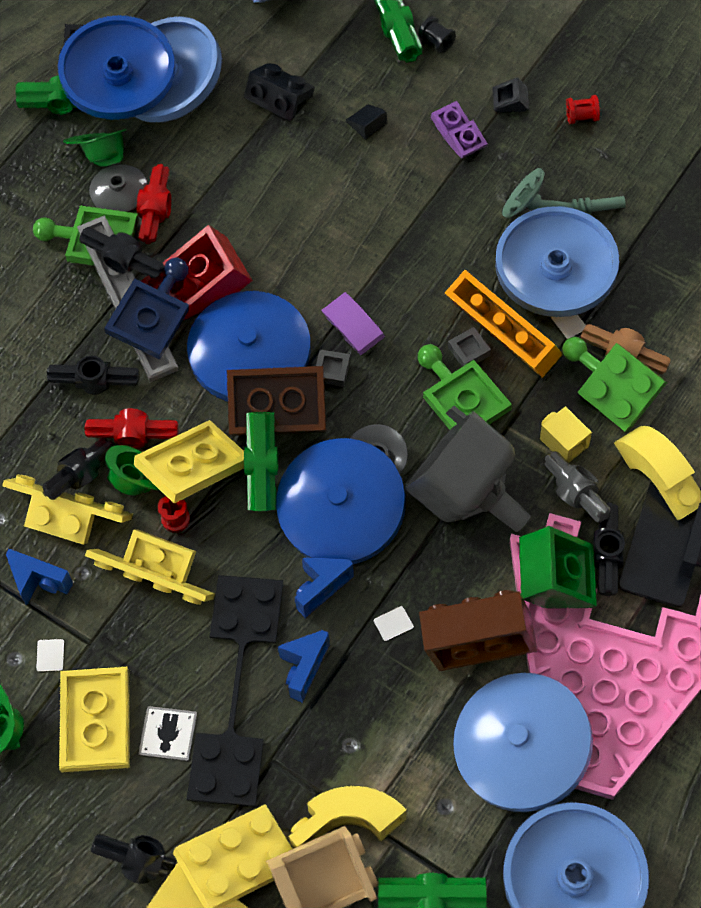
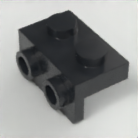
M266 63L249 72L244 97L291 121L295 117L297 106L313 96L315 87L306 83L304 78L283 71L276 64Z

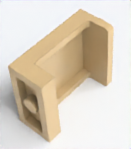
M345 826L267 860L285 908H343L366 897L370 902L377 899L373 889L378 886L375 874L371 866L364 867L360 857L365 854L363 844L358 834L351 835Z

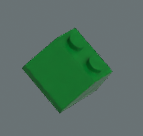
M551 526L519 537L520 589L524 601L542 608H593L597 606L593 544Z

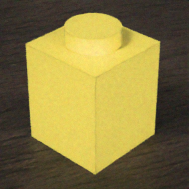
M566 406L558 413L554 411L548 414L541 423L540 440L552 452H559L568 463L590 445L592 432Z

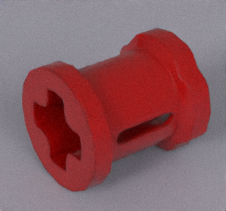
M591 95L589 99H566V114L570 125L579 120L592 119L594 122L599 121L600 107L597 95Z
M167 496L159 500L158 513L161 515L163 527L172 533L185 530L190 523V514L187 510L186 501L182 499L174 504Z

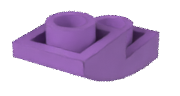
M457 101L432 113L431 119L450 147L461 158L487 146V142L474 120H468Z
M346 292L321 310L326 319L341 332L345 341L360 355L364 354L385 337L373 320Z

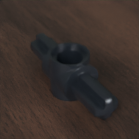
M90 227L82 230L79 241L102 253V261L113 271L124 274L135 269L153 279H158L162 275L164 264L143 254L140 243L132 236L119 232L117 235L112 234L109 237Z
M90 355L77 361L76 365H49L47 368V381L50 383L75 384L77 389H84L88 394L98 395L105 390H109L110 385L136 386L139 383V369L133 367H111L110 362H103L98 356ZM99 373L95 377H88L90 374Z
M100 438L88 449L79 447L65 455L57 462L59 465L57 467V474L42 485L43 495L47 496L50 500H55L69 488L77 490L90 483L99 475L100 462L105 459L106 452L113 447V443L106 438Z
M607 502L606 504L611 509L609 512L610 517L599 523V529L594 532L593 546L594 565L598 568V592L605 597H610L618 593V569L623 566L625 540L623 532L618 530L619 508L612 502ZM604 545L612 546L616 550V552L607 553L604 552L601 549V547Z
M97 834L91 846L93 854L121 863L120 869L123 875L130 881L138 884H146L151 880L154 881L157 876L167 879L178 863L177 860L164 856L165 850L163 845L157 839L147 835L136 836L134 839L131 838L129 843L103 834Z

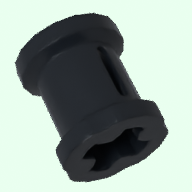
M430 16L422 23L418 36L423 40H429L436 46L438 52L444 53L453 45L456 39V32L453 29H446L442 26L437 17Z

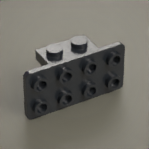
M650 481L620 579L619 588L624 592L679 608L684 604L695 566L701 568V503H699L697 510L683 519L677 520L655 484Z

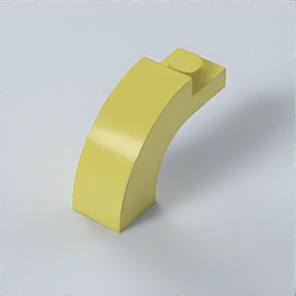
M640 426L614 442L630 470H640L655 484L677 520L683 519L698 509L699 503H701V490L691 476L695 471L676 446L663 434L651 427Z
M361 786L331 789L307 802L308 811L312 817L310 819L304 817L292 827V834L289 836L291 846L296 848L325 835L338 826L358 825L371 831L381 842L407 819V810L394 798L376 789Z

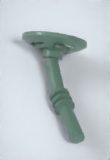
M537 168L528 174L512 192L504 205L502 215L508 219L519 214L525 208L535 210L552 206L569 207L591 215L595 211L625 208L626 203L624 196L590 200L588 197L585 198V201L583 198H580L578 202L576 199H572V202L542 200L538 192L542 186L545 171Z

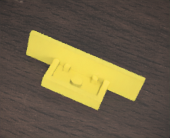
M18 474L16 478L3 481V487L32 495L24 524L25 527L83 545L88 543L95 515L120 523L132 520L133 513L123 511V505L108 501L105 502V505L94 502L93 496L85 493L76 492L75 496L62 493L55 500H50L47 496L43 495L42 486L35 484V479L26 475Z
M133 530L124 558L100 549L86 551L85 556L94 559L95 566L110 571L113 570V567L123 570V576L134 581L142 582V579L154 582L153 588L162 592L171 593L172 590L183 593L182 599L201 605L202 601L214 600L215 597L213 592L186 583L196 551L141 530Z

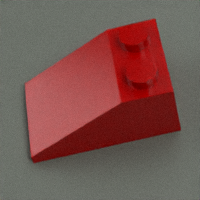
M207 225L163 262L165 266L166 262L171 258H181L188 265L187 277L180 282H176L169 293L170 296L189 304V311L184 320L201 313L214 301L241 291L253 281L228 238L210 225ZM164 270L158 279L146 276L141 282L158 289L165 277Z

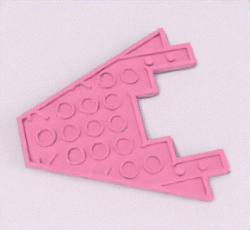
M550 513L546 527L551 526L578 537L581 521ZM511 534L509 544L516 590L521 593L519 537L521 536ZM701 595L695 616L663 607L655 637L591 620L589 618L592 608H542L525 601L532 616L538 652L526 654L529 673L550 677L566 686L580 701L592 727L593 750L590 764L584 777L575 789L613 800L700 693Z

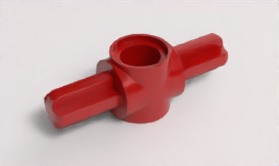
M158 164L152 168L150 183L138 192L137 213L142 219L139 240L145 242V244H151V242L156 241L159 223H162L165 218H169L171 212V192L166 188L170 170L168 167H164L163 164Z
M133 408L121 410L119 415H115L114 419H88L84 426L85 436L88 438H114L117 445H125L135 449L142 448L145 443H148L149 439H171L177 436L179 432L177 421L149 420L148 415L144 411Z

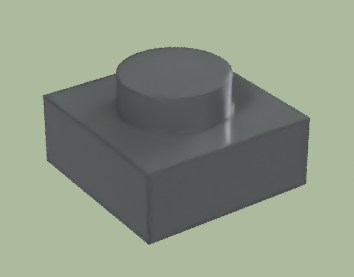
M475 327L448 341L449 350L462 367L472 360L478 363L491 356L490 347Z
M319 350L316 366H323L325 384L345 387L351 361L350 354Z

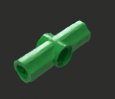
M374 0L380 13L383 33L386 38L391 39L398 59L406 63L415 61L422 54V46L414 30V20L410 8L404 6L402 0Z
M59 75L52 77L49 82L16 83L15 93L18 108H48V110L56 114H67L72 111V108H77L64 93Z
M247 412V447L244 448V473L247 476L248 510H275V476L278 475V447L275 446V412Z
M423 873L417 875L416 878H378V908H487L486 878H448L447 875L441 873Z

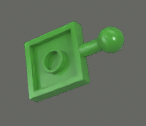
M80 206L74 227L56 225L53 220L44 217L34 223L33 233L40 241H50L54 237L70 239L65 254L67 262L94 266L85 245L79 241L80 234L77 226L105 215L115 235L122 232L134 238L139 217L138 213Z
M570 337L563 344L562 352L566 359L572 362L580 361L593 372L577 393L625 432L630 431L668 383L618 343L613 346L602 362L587 351L586 342L579 337Z
M428 344L419 350L417 356L419 364L426 369H433L441 379L440 382L423 392V398L449 430L456 424L455 421L445 414L452 406L457 407L466 416L474 411L489 424L511 411V402L475 360L451 373L442 362V352L437 346Z

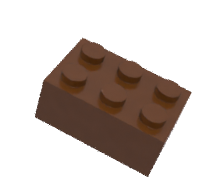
M323 366L227 370L229 434L231 436H247V412H275V435L326 433Z
M503 590L497 592L494 597L484 599L470 597L462 600L460 604L450 606L436 604L430 606L426 611L419 612L424 651L438 671L538 652L532 616L520 591Z

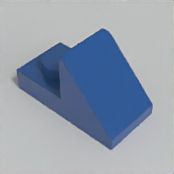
M8 549L6 556L25 605L29 603L37 585L50 593H56L57 591L65 594L69 593L73 581L67 570Z
M309 557L302 559L304 571L313 580V582H305L297 590L295 596L296 609L305 618L354 577L353 563L349 559Z
M321 630L278 647L281 659L298 666H292L286 679V685H289L290 698L303 703L329 648V632Z

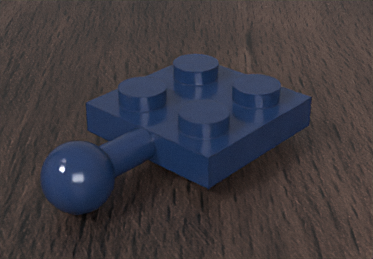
M171 258L164 266L165 277L158 289L134 278L104 328L105 333L160 360L189 311V304L169 295L175 283L187 277L189 271L187 263L181 258Z

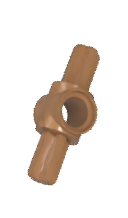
M587 324L582 331L581 339L605 350V356L618 343L654 372L664 374L670 365L671 359L669 357L645 348L646 342L643 336L635 330L622 328L612 334L594 325Z

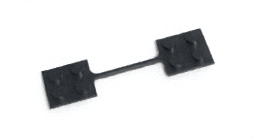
M218 575L210 638L234 640L239 645L229 726L223 734L219 735L196 733L187 801L256 807L264 739L238 736L234 731L245 647L251 642L276 643L283 580Z

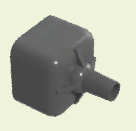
M452 406L445 414L455 421L456 424L441 439L404 489L445 522L453 523L478 513L489 511L515 532L520 531L530 519L531 514L505 491L504 484L507 470L512 465L516 456L514 446L476 412L472 411L466 416L457 407Z

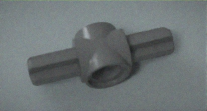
M556 451L545 457V466L557 478L556 485L558 488L556 493L564 502L574 508H584L599 523L610 517V507L598 495L599 489L596 485L599 481L590 471L580 465H570Z

